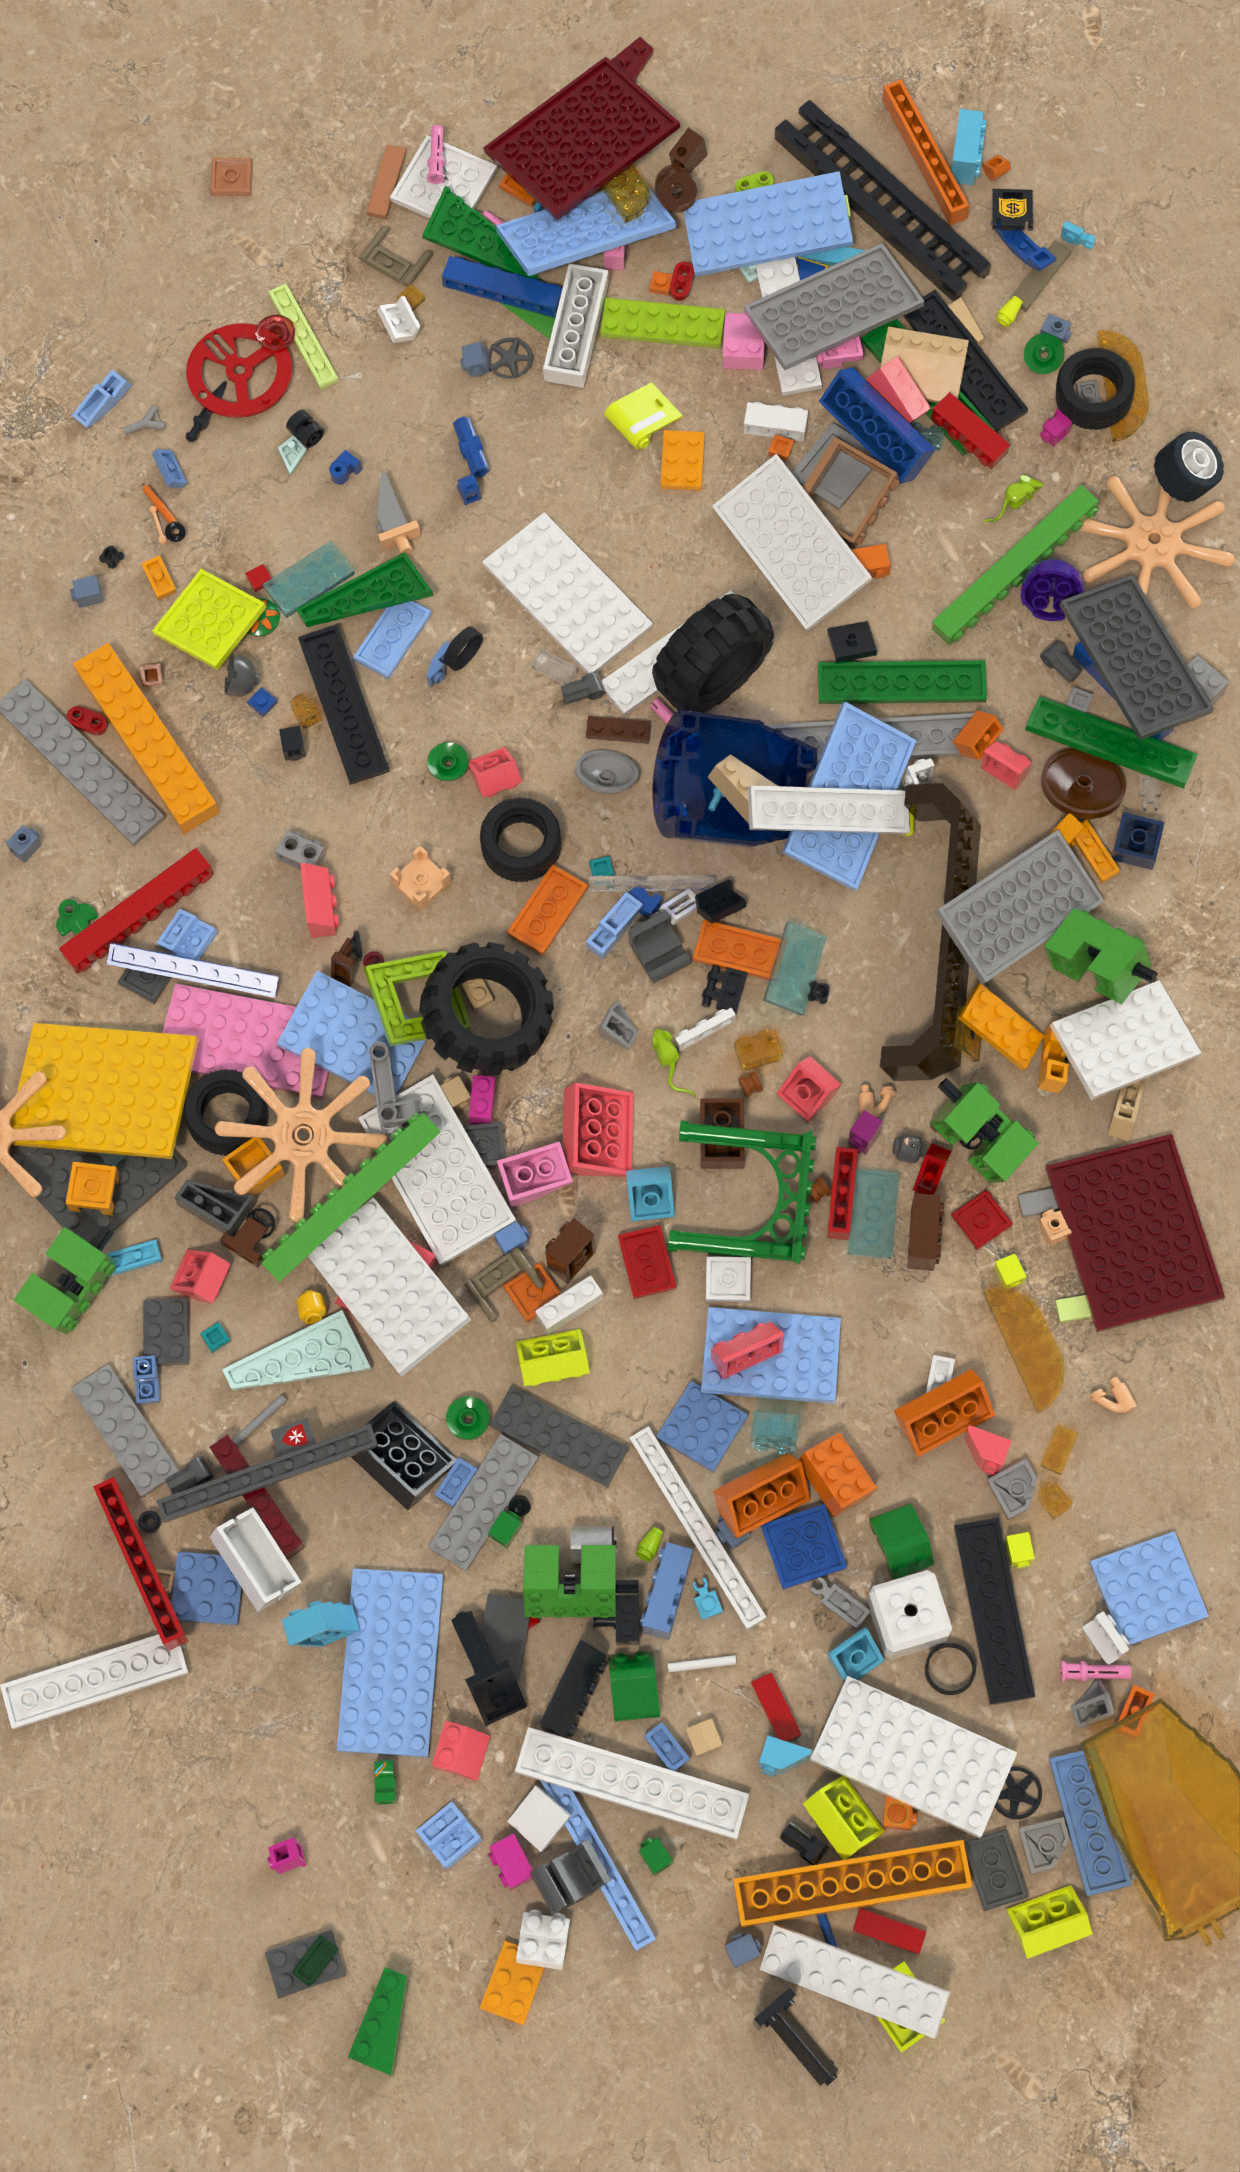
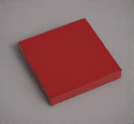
M987 1190L951 1214L953 1220L976 1250L1013 1225Z

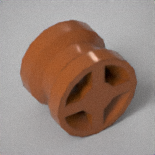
M754 1071L747 1077L738 1078L739 1085L746 1098L750 1097L754 1092L759 1093L763 1091L761 1082Z
M821 1176L817 1177L815 1182L812 1183L811 1195H809L815 1204L819 1203L822 1197L831 1195L828 1185Z

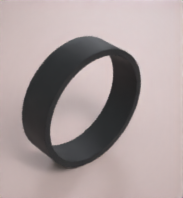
M472 626L463 629L448 646L443 662L454 671L462 669L479 650L483 641V635Z
M945 1643L934 1648L925 1664V1675L928 1683L934 1690L944 1695H957L969 1688L976 1674V1663L972 1654L965 1647L956 1643ZM956 1648L965 1653L970 1659L972 1677L965 1687L955 1691L944 1690L938 1687L930 1678L928 1671L929 1660L940 1649Z

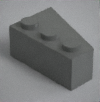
M186 1180L174 1197L179 1207L223 1234L226 1232L232 1237L256 1204L254 1195H239L234 1190H224L191 1180Z

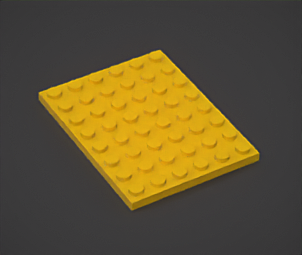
M33 1023L17 1092L37 1071L43 1072L47 1080L11 1117L10 1126L13 1129H26L61 1125L66 1130V1136L63 1140L15 1141L11 1145L172 1159L199 1039L197 1036Z

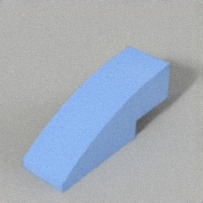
M111 370L100 385L95 384L72 416L86 428H89L112 409L132 385L114 370Z
M626 892L599 922V927L586 940V948L603 960L628 929L643 907V904Z

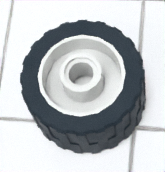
M1197 432L1180 434L1162 448L1155 457V475L1159 484L1165 492L1178 501H1196L1221 481L1224 474V463L1217 447L1210 439Z

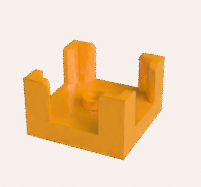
M73 1162L65 1203L68 1209L75 1212H80V1208L97 1209L103 1215L113 1216L115 1206L112 1201L115 1183H119L120 1178L117 1167Z

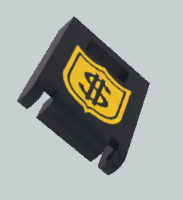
M992 189V230H996L997 221H1000V230L1024 231L1025 222H1028V231H1032L1033 190Z

